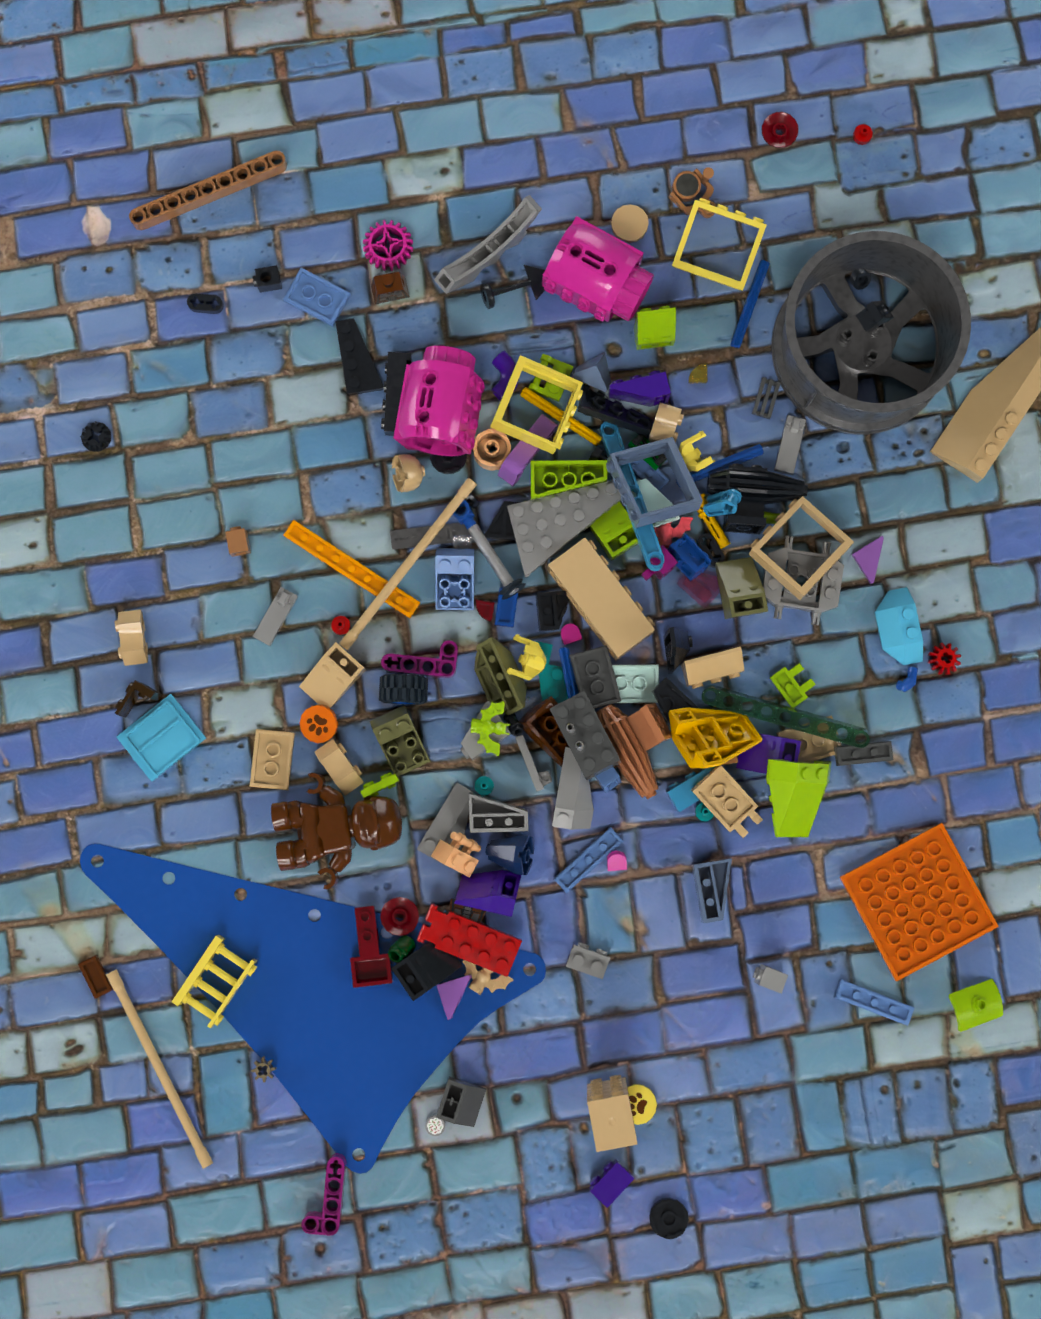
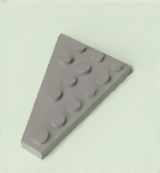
M613 480L507 506L525 577H529L539 566L545 564L549 558L557 554L572 539L574 540L579 533L586 530L602 514L621 501V494L615 488Z

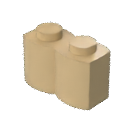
M660 403L649 441L655 442L673 437L676 443L678 433L675 430L677 425L681 426L684 417L681 414L682 409Z

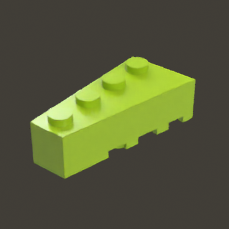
M607 460L531 461V500L607 482Z

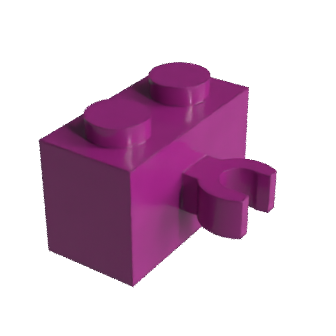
M664 545L661 546L664 555L663 567L659 571L645 570L641 576L646 581L654 574L661 580L676 567L678 562ZM656 557L650 559V562L653 565H659L661 563V561Z

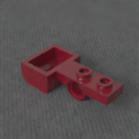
M375 905L355 908L360 956L350 958L353 988L393 983L391 959L388 953L380 954Z

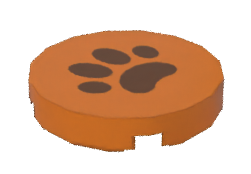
M322 704L313 705L306 709L300 719V729L304 737L315 743H324L332 739L338 729L335 712Z

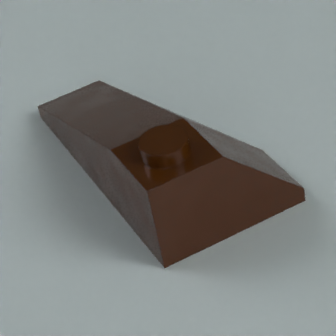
M550 696L531 708L519 722L523 724V730L562 767L565 746H569L550 711V708L558 704Z

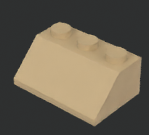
M741 646L684 661L681 667L686 686H692V689L704 686V682L710 681L711 684L721 682L723 677L729 676V679L740 677V673L744 671Z

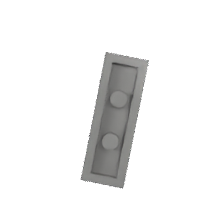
M787 415L774 471L789 475L794 474L806 419Z
M280 587L253 637L271 646L298 596Z
M523 735L515 737L536 792L543 790L545 785L552 782L549 771L538 773Z

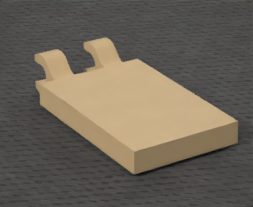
M721 765L716 766L691 789L729 832L735 829L742 838L748 834V831L740 824L746 817L749 816L757 825L763 820L755 812L758 805Z

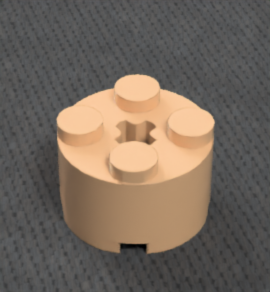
M490 428L476 436L473 454L476 463L483 469L490 471L500 470L502 463L511 453V444L505 433ZM495 447V451L490 453L489 449Z

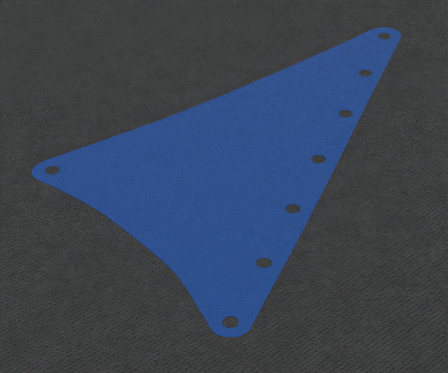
M102 844L88 845L80 856L81 868L85 875L115 902L187 978L216 935L225 938L223 942L224 947L247 963H250L252 959L257 960L255 964L257 966L251 977L249 975L246 977L222 1015L261 1059L264 1056L266 1061L273 1059L271 1064L273 1067H277V1069L272 1072L335 1153L345 1156L346 1166L358 1174L367 1173L373 1167L395 1123L412 1097L456 1045L480 1021L498 1008L538 985L545 978L546 967L544 960L536 953L519 949L508 974L514 981L507 985L506 990L497 989L494 993H491L489 988L485 987L481 995L468 987L473 981L471 978L453 1014V1018L447 1020L437 985L413 1001L392 971L393 983L353 988L350 958L360 956L355 908L357 907L217 874ZM100 855L103 857L104 863L101 867H94L92 865L91 859L93 856ZM166 872H172L175 875V881L171 885L163 882V875ZM238 888H243L247 892V897L243 901H238L234 896ZM312 909H317L321 913V918L317 922H312L308 918V913ZM375 912L379 934L380 954L388 953L389 948L400 936L393 935L389 939L382 937L381 913ZM396 917V919H397L398 921H402V920H403L402 918ZM418 923L415 929L407 934L415 942L416 948L413 952L429 942L427 940L424 943L417 941L423 925L421 923ZM215 954L212 958L216 966L237 980L244 972V969L221 954ZM458 958L463 966L440 983L465 976L466 966L462 962L463 959ZM391 960V964H392V967H393V966L396 965L397 963H395V962H393V961ZM528 963H532L536 967V972L532 976H527L523 972L524 966ZM476 965L478 971L483 968L481 966ZM204 970L201 975L203 981L225 996H228L233 988L232 985L210 970ZM491 973V980L498 978L501 974ZM197 986L199 991L218 1010L222 1003ZM357 1148H361L365 1152V1158L362 1161H356L352 1157L353 1151Z

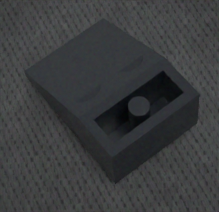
M428 942L391 969L414 1001L461 968L463 965L456 956L436 949V944Z

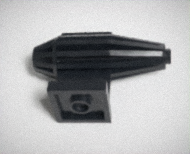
M736 463L732 464V466L729 465L728 468L709 473L707 493L713 495L728 489L738 490L742 495V499L737 504L738 508L734 514L725 515L722 530L723 532L760 535L766 526L764 505L789 502L794 499L799 500L802 496H807L808 485H805V482L802 480L767 471L768 468H762L761 465L744 467L743 464Z

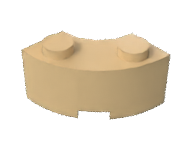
M141 609L118 612V620H115L116 632H119L120 647H118L119 658L123 659L125 666L148 663V646L144 637L146 629Z
M331 739L314 753L335 784L346 796L364 783L360 777L363 773L357 765L353 766L346 757L345 753L347 751L341 742L337 744L334 739Z

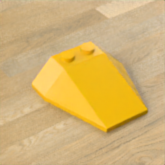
M688 707L669 710L672 740L690 768L720 766L762 742V737L745 712Z

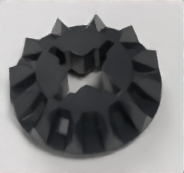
M95 421L88 423L82 429L80 437L85 448L93 452H99L109 446L112 436L110 429L104 423ZM92 431L96 432L97 434L100 433V435L98 436L99 442L95 439L91 440V438L93 437Z

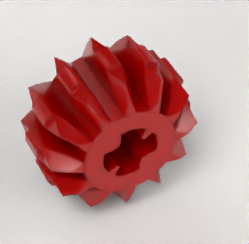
M943 642L939 643V647L933 646L934 652H929L928 654L933 658L928 660V663H934L931 670L938 668L937 672L939 675L943 671L946 675L950 674V670L952 672L957 671L956 666L961 665V662L956 660L961 657V654H955L958 648L955 647L951 650L952 644L948 643L945 647ZM941 657H947L948 661H942Z

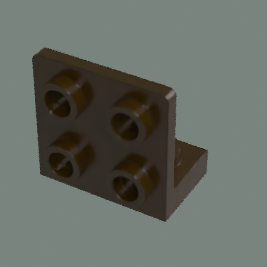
M135 680L134 683L131 682L125 691L127 694L124 699H120L116 704L115 709L117 710L115 714L126 718L139 697L152 702L153 700L159 701L162 694L146 684Z

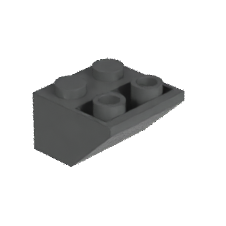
M449 1076L436 1118L453 1124L474 1127L486 1088Z

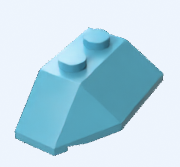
M907 587L889 590L874 612L882 650L902 665L923 662V638L915 602Z

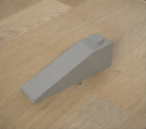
M565 746L552 826L570 830L590 829L594 811L589 780L585 779L571 749Z
M459 783L455 784L417 850L431 857L440 839L451 844L453 839L450 838L452 832L465 834L469 815V792L473 793V791Z

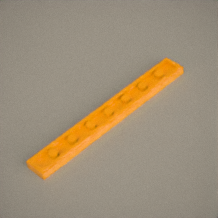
M295 520L292 521L283 534L284 537L376 597L388 582ZM398 587L393 590L385 601L386 604L409 619L420 605L418 600Z

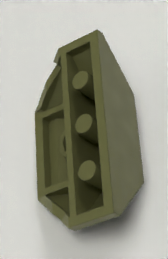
M494 637L478 644L476 647L477 653L474 670L490 703L492 701L494 703L504 701V712L507 715L525 708L527 686L523 678L507 673L509 667L519 671L512 653Z

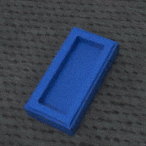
M518 593L504 600L502 599L503 595H498L495 626L513 628Z

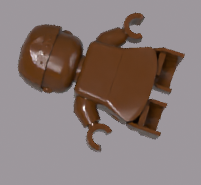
M309 773L308 776L316 778L319 785L314 790L308 789L307 793L320 794L319 797L327 805L320 806L297 800L272 803L271 818L275 832L297 829L298 840L277 842L276 856L279 869L287 871L305 868L330 854H334L329 862L330 867L320 869L317 872L320 875L326 872L331 875V882L324 885L323 888L327 890L337 885L339 881L337 872L340 873L351 862L352 849L355 848L356 842L362 848L378 850L389 847L399 841L402 835V817L395 800L384 796H368L364 800L358 801L353 806L351 813V807L345 804V799L341 792L329 785L326 787V780L321 774Z

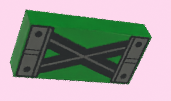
M638 434L630 441L628 446L633 448L651 442L643 435ZM660 454L643 460L656 471L667 458L664 454Z

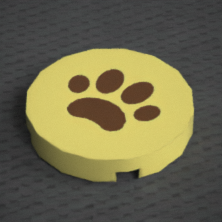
M634 1084L628 1086L634 1124L647 1123L656 1112L657 1101L651 1089L644 1085Z

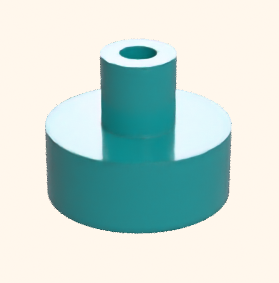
M487 776L479 777L475 782V790L480 795H489L494 789L493 781Z
M699 803L696 806L695 815L700 821H709L714 817L703 803Z

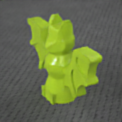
M492 701L487 709L480 710L482 713L481 719L472 718L470 733L480 734L477 743L485 747L486 753H494L497 756L500 753V743L493 741L489 735L492 733L509 735L506 732V726H510V724L494 723L491 721V718L504 713V701L499 703Z

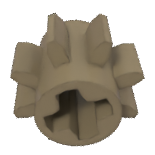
M264 1056L261 1059V1063L257 1060L254 1062L257 1067L252 1069L251 1072L256 1073L255 1080L262 1078L264 1083L267 1080V1076L270 1078L274 1077L271 1072L276 1070L277 1067L272 1066L273 1059L266 1061ZM267 1066V1072L261 1073V1067Z

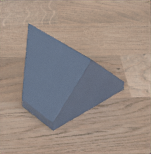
M605 352L579 365L573 372L572 378L606 392L611 384V378Z

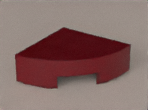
M476 599V608L479 615L483 619L492 622L495 603Z

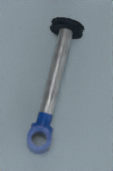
M464 500L453 515L461 525H465L503 584L504 588L499 592V595H503V600L508 599L521 591L526 586V583H522V578L515 581L512 579L474 520L475 515L471 506ZM460 507H466V511L463 514L457 513Z

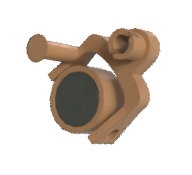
M710 167L705 168L703 175L697 168L694 172L683 171L679 173L673 181L672 192L668 198L684 214L690 215L693 205L687 207L682 202L694 200L700 192L702 183L706 187V192L702 198L710 201V205L716 207L715 203L709 199L714 191L713 186L708 182L714 175L713 169ZM698 208V212L704 218H711L715 214Z

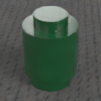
M407 935L400 936L389 948V958L395 963H399L407 958L416 948L414 940Z

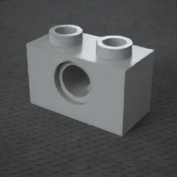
M760 964V967H756L753 978H755L754 982L782 994L788 975Z

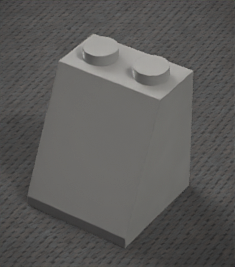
M487 701L482 709H487L491 703ZM481 711L479 712V714H478V716L476 717V719H481V718H482V713H481ZM499 715L491 718V721L494 723H503ZM506 727V732L509 735L492 733L489 737L493 741L500 743L509 737L511 733ZM470 729L461 742L463 747L460 750L466 759L471 758L473 761L484 754L486 749L482 744L477 743L480 734L470 733Z

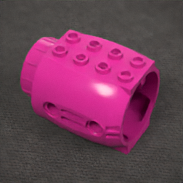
M576 216L558 243L543 273L542 286L548 293L557 294L566 303H572L581 311L593 314L599 321L603 322L605 320L609 322L614 314L626 321H630L641 305L654 275L640 267L644 252Z
M430 346L425 349L423 360L412 362L410 365L406 364L393 438L407 450H417L441 456L471 454L472 448L475 445L476 429L478 428L481 396L485 388L484 381L474 372L476 359L471 353L449 346Z

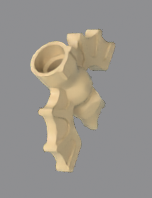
M466 960L462 961L466 966V973L464 975L471 974L473 979L468 987L481 995L485 987L489 988L491 993H494L497 989L506 990L507 985L514 981L511 977L503 975L491 980V973L493 971L486 968L478 971L476 964Z

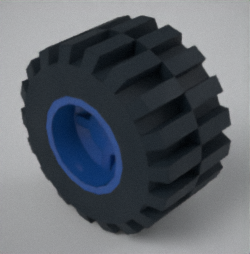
M386 674L380 677L379 701L402 705L427 703L428 678L408 674Z

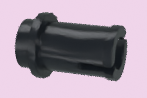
M515 713L511 715L505 714L503 718L506 723L510 724L508 726L510 733L514 736L521 735L523 733V724L518 721Z

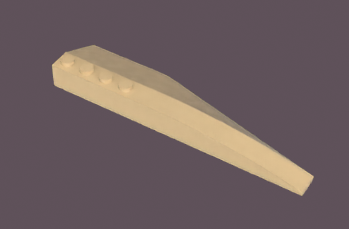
M1041 327L970 390L930 451L976 483L985 477L1041 391Z

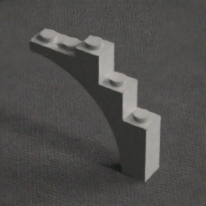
M530 195L526 196L512 214L485 240L461 258L443 267L434 279L435 282L446 294L473 282L482 269L495 264L505 250L521 242L527 234L526 230L542 208Z

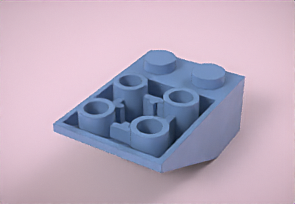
M436 548V610H474L475 549Z

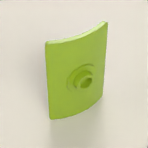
M993 979L953 992L948 996L953 1005L958 1031L960 1032L1003 1016L1001 996Z

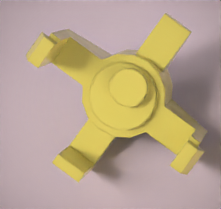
M699 431V433L680 443L679 451L689 472H698L716 462L714 459L712 460L711 456L701 461L700 450L698 448L695 449L692 443L706 436L704 431Z
M516 634L513 640L526 644L524 655L521 654L518 662L522 665V672L509 667L507 673L530 681L544 670L546 656L539 643Z

